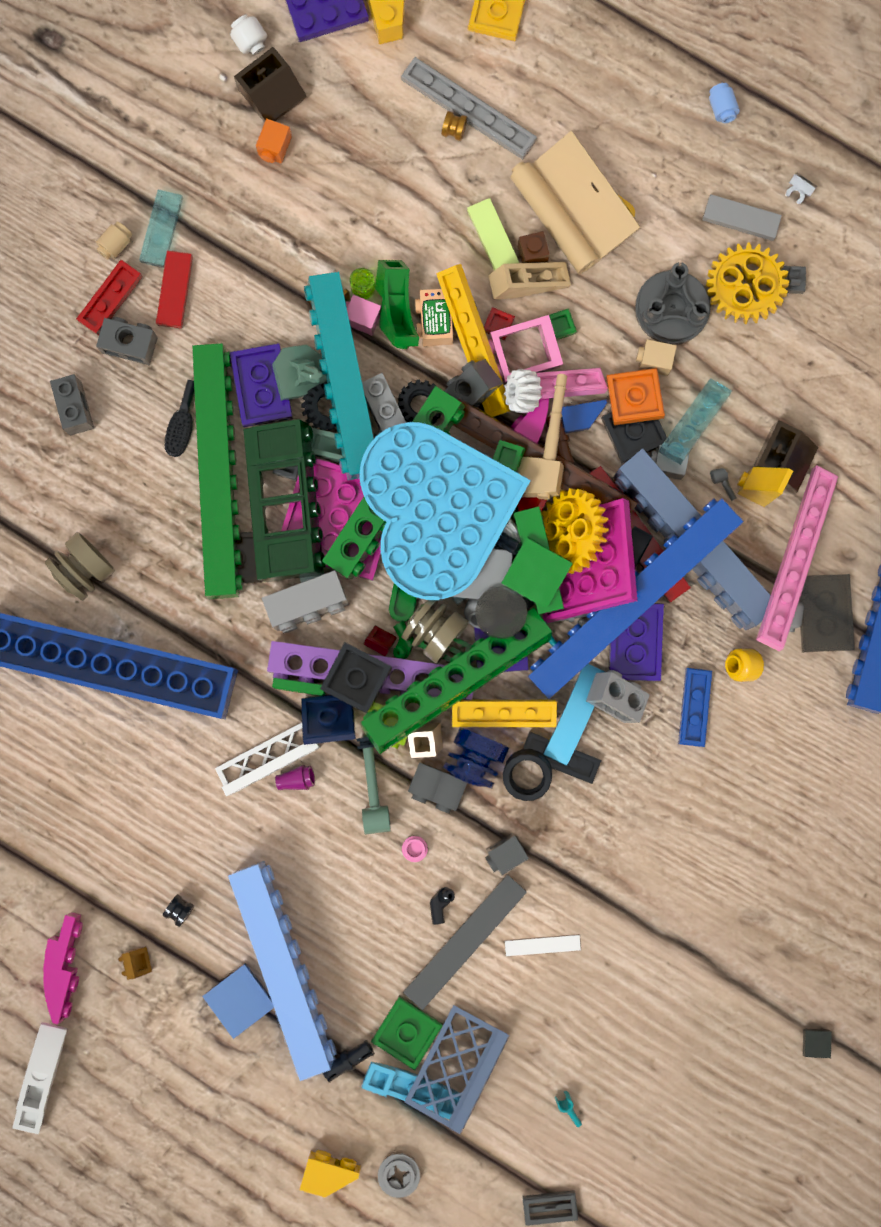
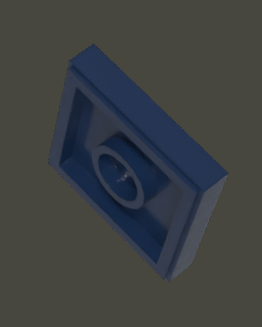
M332 695L301 698L304 745L356 739L353 706Z

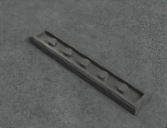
M507 874L407 986L403 993L423 1010L523 898L527 891Z

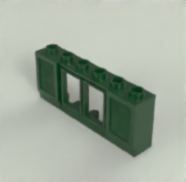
M297 419L243 429L257 580L272 582L323 575V568L326 564L322 562L325 555L321 550L323 531L319 527L318 519L321 515V508L316 498L319 486L318 480L314 476L316 457L311 446V441L314 439L311 426ZM298 466L300 493L264 498L262 472ZM301 502L302 529L268 533L265 514L266 507Z

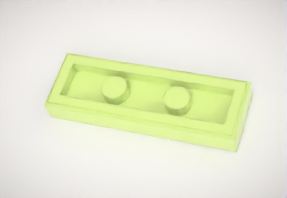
M488 198L467 207V212L494 271L503 264L519 263L491 199Z

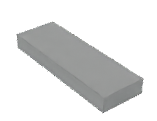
M710 194L702 220L774 241L782 215Z

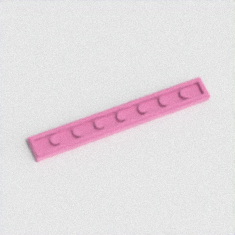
M817 465L812 468L756 639L777 651L784 649L838 479L837 475Z

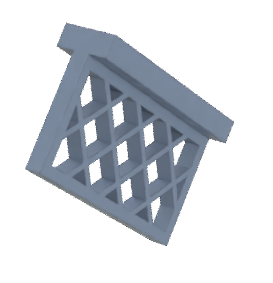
M453 1005L404 1102L461 1134L508 1041L509 1035ZM456 1013L466 1018L469 1029L454 1033L451 1022ZM470 1020L478 1024V1026L471 1027ZM448 1028H449L451 1034L445 1036V1034H446V1032H447V1030H448ZM485 1028L493 1032L488 1043L477 1046L473 1033L474 1030ZM470 1032L474 1047L460 1052L455 1036ZM452 1038L457 1053L442 1057L439 1049L440 1043L443 1040ZM484 1047H485V1049H484V1051H483V1053H482V1055H481V1057H480V1053H479V1050H478V1049H481V1048H484ZM475 1050L478 1063L476 1067L465 1070L461 1055ZM436 1051H437V1054H438L439 1059H436V1060H433V1061H432V1059H433V1057H434V1055H435V1053H436ZM458 1056L462 1072L447 1076L443 1060ZM440 1062L444 1077L430 1082L427 1069L429 1065ZM472 1071H473V1073H472V1075H471V1077H470V1079H469V1081H468V1078H467L466 1073H469V1072H472ZM463 1075L466 1087L463 1092L453 1095L448 1079ZM425 1076L426 1083L420 1085L423 1077ZM446 1081L450 1096L435 1101L431 1085ZM427 1086L432 1102L420 1105L412 1099L417 1089ZM461 1096L456 1105L454 1098ZM451 1099L454 1111L450 1119L447 1120L439 1115L436 1104ZM433 1105L435 1112L429 1110L426 1107Z

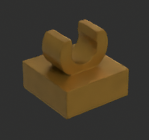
M147 946L123 953L118 958L119 962L123 961L125 971L121 973L127 977V980L152 972Z

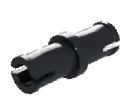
M365 1040L347 1052L345 1050L340 1053V1057L333 1061L331 1070L323 1072L327 1081L330 1083L349 1070L351 1072L355 1070L356 1065L375 1055L371 1044H368V1041Z

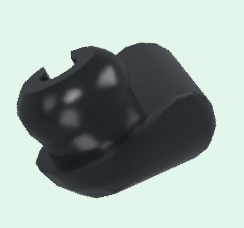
M447 887L441 888L430 899L432 925L445 923L443 909L455 899V893L452 889Z

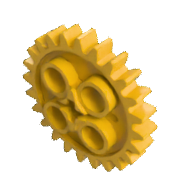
M747 243L746 249H742L741 245L737 244L735 252L728 247L727 256L720 253L718 255L719 262H712L711 267L714 270H708L707 276L711 279L706 281V286L710 287L707 290V295L714 296L711 299V305L719 304L717 313L723 310L726 311L724 319L733 315L734 323H737L739 318H743L744 324H747L749 318H752L757 323L760 315L766 320L768 318V311L775 314L777 311L776 305L782 306L784 300L781 297H786L788 292L784 289L789 285V281L785 280L788 271H780L785 263L784 261L776 263L778 254L770 257L769 247L762 252L760 251V244L756 246L755 250L751 249L750 243ZM748 264H755L758 269L751 271L746 266ZM736 265L740 266L742 270L741 272L737 267H735ZM728 275L733 276L736 281L732 283L727 282L724 277ZM767 285L771 290L763 292L758 286ZM753 294L759 300V302H756L754 300ZM744 296L748 299V302L744 304L739 303L736 298Z
M569 488L568 492L561 490L560 496H553L554 503L546 502L548 510L547 512L542 511L541 514L544 517L543 522L550 550L573 562L568 573L574 574V571L582 572L583 567L590 568L589 560H598L595 553L596 551L603 552L599 545L601 542H607V539L602 537V535L609 531V529L603 527L608 518L601 516L605 512V508L599 507L601 501L594 499V494L587 493V491Z

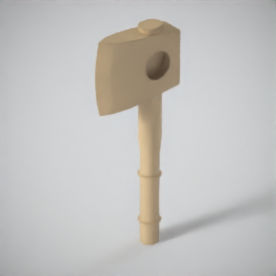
M557 374L543 459L522 457L517 473L531 480L522 497H537L538 499L548 500L550 496H560L564 465L560 461H556L564 395L567 390V375Z

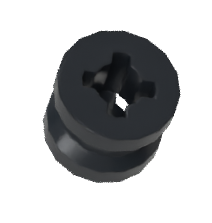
M177 894L169 903L162 916L166 919L171 918L175 925L180 928L195 905L182 901V897Z

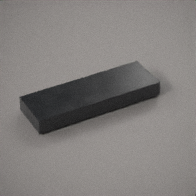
M529 732L523 749H533L543 754L550 739ZM574 750L567 766L547 757L552 769L593 784L601 763L600 759Z

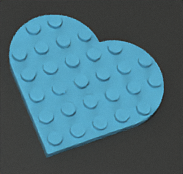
M419 422L398 424L378 434L369 444L363 455L359 476L366 502L380 518L387 522L382 533L380 546L382 561L387 574L401 590L425 600L449 598L461 593L473 583L531 481L431 425Z

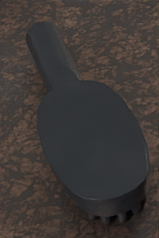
M187 380L180 409L173 414L166 430L165 451L172 457H178L184 453L191 437L193 418L189 410L195 392L194 381Z

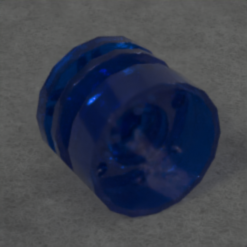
M459 727L453 743L463 750L461 754L449 752L448 756L457 759L458 762L456 766L445 762L443 768L447 769L455 778L477 787H489L492 789L494 782L484 778L486 772L498 776L499 773L489 765L491 761L503 763L509 747Z

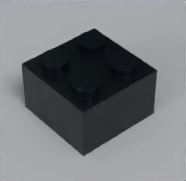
M344 642L320 689L368 713L384 686L392 666Z

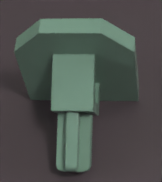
M308 345L283 348L272 363L281 401L304 397L311 388L327 382L326 374L323 375L320 371L319 359H322L321 354Z

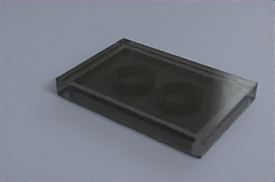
M850 574L807 576L799 602L804 605L802 625L800 626L802 653L855 650Z

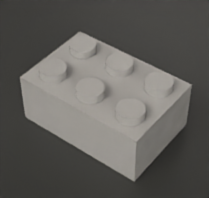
M336 571L262 597L272 627L283 633L297 629V624L306 622L307 625L321 620V615L330 613L331 616L345 611V606L349 605Z

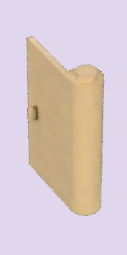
M573 131L565 135L535 162H520L512 169L513 173L510 178L578 274L589 270L641 228Z

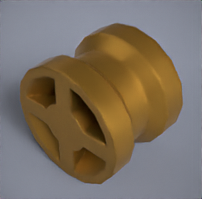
M448 111L443 123L441 136L447 137L450 135L455 140L461 141L467 123V116H455L453 112Z

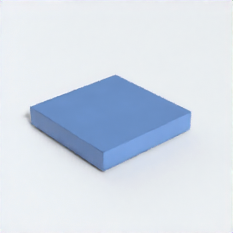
M246 963L202 996L233 1039L274 1008L271 997Z

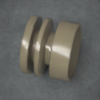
M76 532L65 542L71 554L67 557L64 553L57 550L54 554L61 563L58 564L49 557L45 564L51 571L53 578L67 592L84 601L88 595L81 586L83 585L93 592L95 587L90 578L93 576L97 580L104 582L115 572V569L83 535Z
M428 600L421 604L411 616L402 638L408 641L414 634H417L412 646L416 648L423 641H426L428 644L423 654L435 664H438L454 645V638L458 639L469 621L456 611L446 619L443 615L448 605L443 603L437 610H434L439 600Z

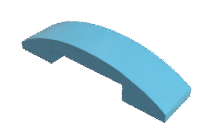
M587 664L580 671L559 722L543 753L544 756L567 766L594 709V706L586 701L596 673H603L605 671L590 664Z
M371 1062L361 1088L385 1097L389 1095L405 1101L418 1075L393 1066ZM423 1077L420 1085L426 1083L425 1077ZM440 1083L431 1085L435 1101L450 1096L447 1086ZM428 1087L417 1089L412 1100L420 1105L432 1102ZM451 1088L453 1095L460 1093ZM461 1096L454 1098L456 1105ZM451 1099L437 1103L439 1115L450 1119L454 1111ZM433 1105L426 1107L435 1112Z

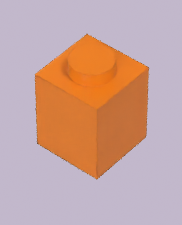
M266 118L256 143L257 152L261 159L269 163H274L275 161L282 164L292 138L290 127Z

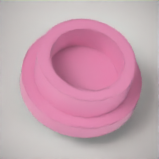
M411 836L404 841L402 853L408 861L419 862L427 855L428 846L423 838Z

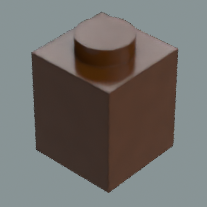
M544 231L519 237L517 248L521 263H548L550 253Z

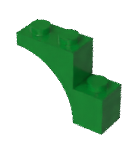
M378 260L375 290L382 297L379 327L396 348L408 349L409 346H418L419 335L413 325L409 304L410 269L402 260Z

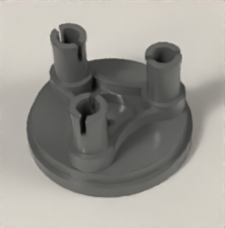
M678 262L673 265L671 270L653 275L642 285L635 302V314L641 329L650 338L658 342L678 345L694 339L704 329L710 315V299L701 282L688 274L687 265L681 263L679 266Z

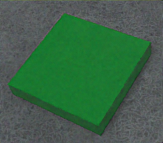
M526 537L501 584L547 609L573 562Z
M398 996L373 1036L371 1043L411 1069L416 1070L441 1030L443 1023L401 996Z

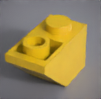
M323 1150L310 1151L299 1190L327 1197L357 1180L361 1166L356 1165L357 1162L350 1158L343 1157L341 1160L333 1158L330 1153Z

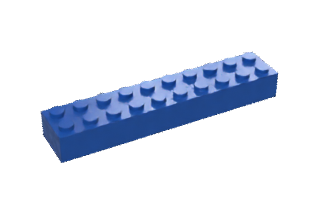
M0 613V667L226 720L238 670L235 668Z

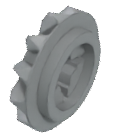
M401 1153L391 1154L382 1161L378 1170V1182L381 1189L389 1196L395 1198L406 1197L413 1193L419 1184V1166H417L413 1158ZM395 1165H397L401 1172H407L403 1175V1185L398 1178H391L395 1174Z

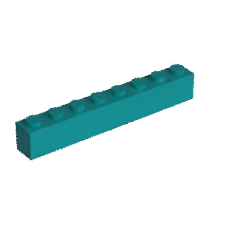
M339 272L309 276L308 284L304 286L306 301H311L312 310H309L311 325H316L317 334L314 335L316 350H321L322 359H319L320 371L323 375L326 374L328 384H324L326 399H331L332 408L329 409L331 423L336 424L338 433L334 434L336 448H341L343 458L339 459L342 474L346 473L347 481L360 479L361 461L374 437Z

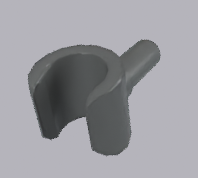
M723 468L712 470L710 472L712 482L714 484L721 482L731 501L735 500L737 497L729 485L727 471Z

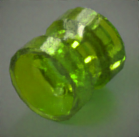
M366 268L354 270L349 278L352 294L365 300L371 298L375 292L373 273Z

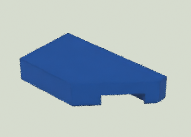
M601 400L563 407L561 419L565 433L589 430L606 406L607 401Z

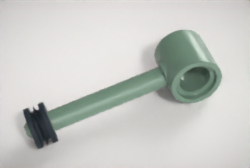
M364 735L362 738L357 739L358 744H360L357 748L363 749L370 808L362 809L364 833L367 835L391 832L388 806H380L373 752L374 745L367 735Z

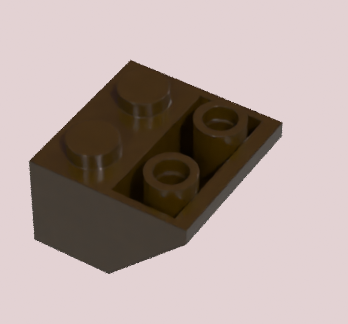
M274 47L270 48L234 76L238 91L264 123L266 118L272 121L278 120L307 98L291 68Z
M778 420L771 427L753 467L789 468L793 470L785 488L797 493L819 447L801 430Z

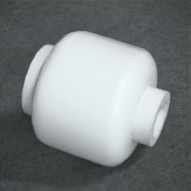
M246 14L232 23L230 36L243 54L251 52L253 55H256L265 48L263 43L267 38V33L256 17H248Z

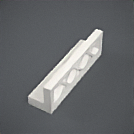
M302 723L216 767L215 770L223 784L222 789L225 795L230 796L321 748L319 743L308 745L292 743L295 732L302 729ZM290 735L289 741L281 740ZM276 742L287 744L285 754L280 757L269 755L272 744ZM291 746L297 747L289 751ZM268 747V748H267V751H266V754H265V753H262V752H259V751L263 750L264 748ZM253 754L264 756L262 766L257 769L246 767L249 756ZM268 758L274 759L267 763ZM244 760L243 766H242V765H239V764H236V763H238V762ZM230 766L241 768L239 778L229 783L223 770ZM245 770L251 771L244 775Z

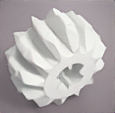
M518 369L513 370L511 375L507 376V384H504L506 388L504 395L506 396L505 403L509 405L510 411L529 413L533 412L536 407H539V399L542 398L540 394L542 387L540 386L541 379L537 377L536 372Z

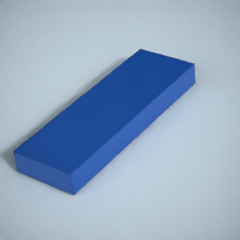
M685 668L678 744L705 747L712 680L711 670Z

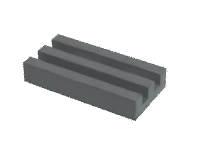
M574 1190L522 1196L526 1226L578 1220ZM571 1200V1202L529 1206V1204ZM572 1209V1213L530 1217V1213Z

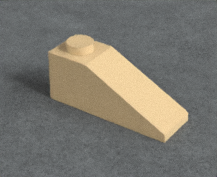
M566 262L503 264L488 275L493 299H515L571 286Z

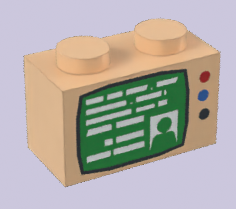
M442 289L420 290V299H415L416 314H421V323H417V334L419 338H422L423 346L453 345L452 317Z

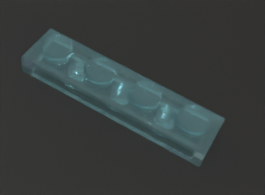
M710 378L662 444L659 453L681 465L728 400L732 390Z

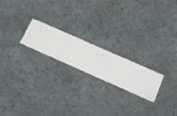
M580 935L505 941L506 956L581 950Z

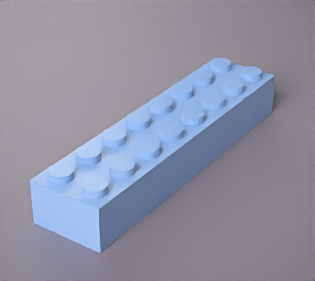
M262 861L228 875L299 1080L302 1081L331 1070L335 1060L334 1055L337 1054L332 1039L328 1040L325 1030L328 1027L324 1015L318 1014L316 1005L319 1002L314 989H309L307 981L310 979L306 965H301L298 955L301 954V950L297 940H292L291 921L287 914L283 915L281 909L283 899L280 891L274 890L272 880H275L272 868L270 865L266 866L265 861Z

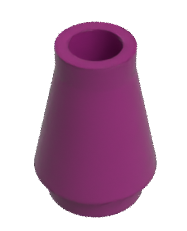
M301 765L288 772L276 775L275 783L277 789L309 790L310 787L315 786L313 768Z

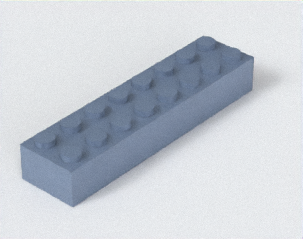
M643 448L623 464L613 477L615 480L614 484L623 494L626 493L630 498L638 502L634 509L638 513L643 512L649 519L647 520L648 525L655 532L659 531L665 537L664 543L673 535L679 538L686 531L683 526L694 516L697 520L702 517ZM722 541L691 570L698 575L697 581L705 590L710 589L716 596L714 600L723 610L726 608L731 613L732 622L739 629L744 628L746 631L762 622L771 595L726 543Z

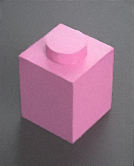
M353 295L350 302H345L350 327L373 336L380 320L381 306Z

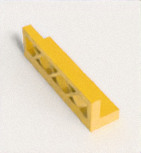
M462 699L452 706V727H556V700Z

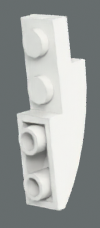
M44 1022L41 1023L17 1103L13 1129L39 1134L68 1028Z

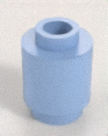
M728 83L715 85L709 91V101L715 119L722 123L732 122L740 112L734 91L729 87Z

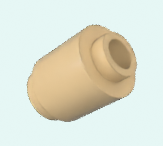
M117 221L114 225L111 224L95 242L98 246L96 250L105 259L108 260L111 257L115 260L131 242L132 233Z

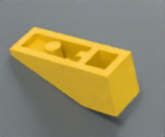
M753 467L748 473L744 471L737 483L740 486L737 494L765 507L782 495L793 470L789 468Z

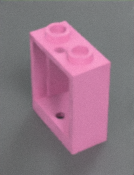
M549 315L489 334L488 341L495 356L503 384L507 383V376L511 375V373H509L499 340L501 337L538 327L548 362L526 368L525 370L541 373L563 365Z

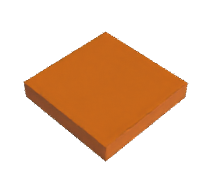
M657 368L609 374L606 376L614 425L664 419L665 413Z

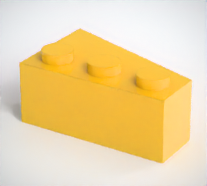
M367 0L379 45L403 39L405 0Z

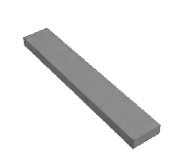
M416 57L413 58L401 75L403 82L446 110L453 112L455 116H467V124L522 160L537 141V136Z

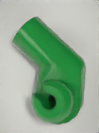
M404 621L393 626L399 637L396 648L393 649V655L399 659H406L411 654L414 641L413 636L408 641L402 638L407 626Z

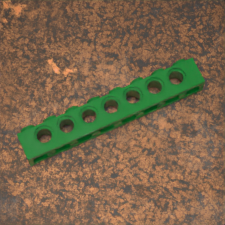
M435 386L412 422L428 424L451 435L449 431L453 424L457 425L462 420L465 411H463L465 406L462 402ZM438 413L444 414V422L439 426H434L432 423L433 417ZM365 497L362 498L322 562L348 579H353L354 576L358 577L363 572L366 566L364 561L368 555L372 556L378 549L380 544L378 540L387 523L370 508ZM366 522H371L373 531L365 536L362 532V527ZM353 543H356L359 547V552L355 557H351L348 553V548Z
M534 608L528 612L526 610L521 611L514 617V621L508 625L502 624L493 631V635L487 639L481 638L471 646L472 649L466 653L460 652L451 658L449 664L443 668L439 666L429 673V677L422 682L416 681L407 688V692L401 696L395 695L388 699L385 706L378 711L374 709L368 712L363 717L364 720L361 721L362 730L379 754L551 641L552 631ZM521 632L526 635V638L518 640L513 635ZM496 646H501L505 649V652L496 654L492 649ZM475 660H480L484 665L481 668H474L471 666V663ZM454 674L463 677L460 682H452L449 678ZM436 688L441 691V694L437 697H431L428 695V691ZM410 703H417L420 707L416 711H408L406 706ZM389 717H394L398 720L393 726L384 724V721Z

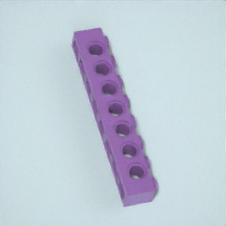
M272 641L267 672L273 673V678L288 680L289 676L299 677V682L314 683V679L325 680L340 650ZM371 655L392 666V670L380 691L382 694H390V690L400 691L401 696L407 692V688L415 682L419 674L429 675L433 669L439 666L442 668L446 666ZM294 656L301 657L303 662L298 670H292L289 666V661ZM318 660H326L328 663L327 671L322 674L316 673L314 665ZM400 670L404 673L405 679L401 684H393L390 681V675L393 671ZM458 674L450 676L455 682H460L463 679ZM436 688L428 691V695L431 697H437L441 694V691ZM471 693L464 699H472L473 693Z

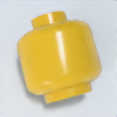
M737 648L728 654L725 668L729 677L734 681L752 682L762 675L764 661L761 654L755 649Z

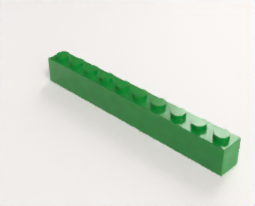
M223 343L192 345L205 597L208 599L239 597V591L243 590V577L238 575L237 566L242 565L241 550L236 549V540H240L241 533L240 526L235 523V515H239L238 500H234V490H238L237 475H233L232 465H236L237 460L236 451L231 449V440H235L234 425H230V416H234L233 401H229L228 391L233 389L232 378L227 375V367H231L230 351L226 352Z

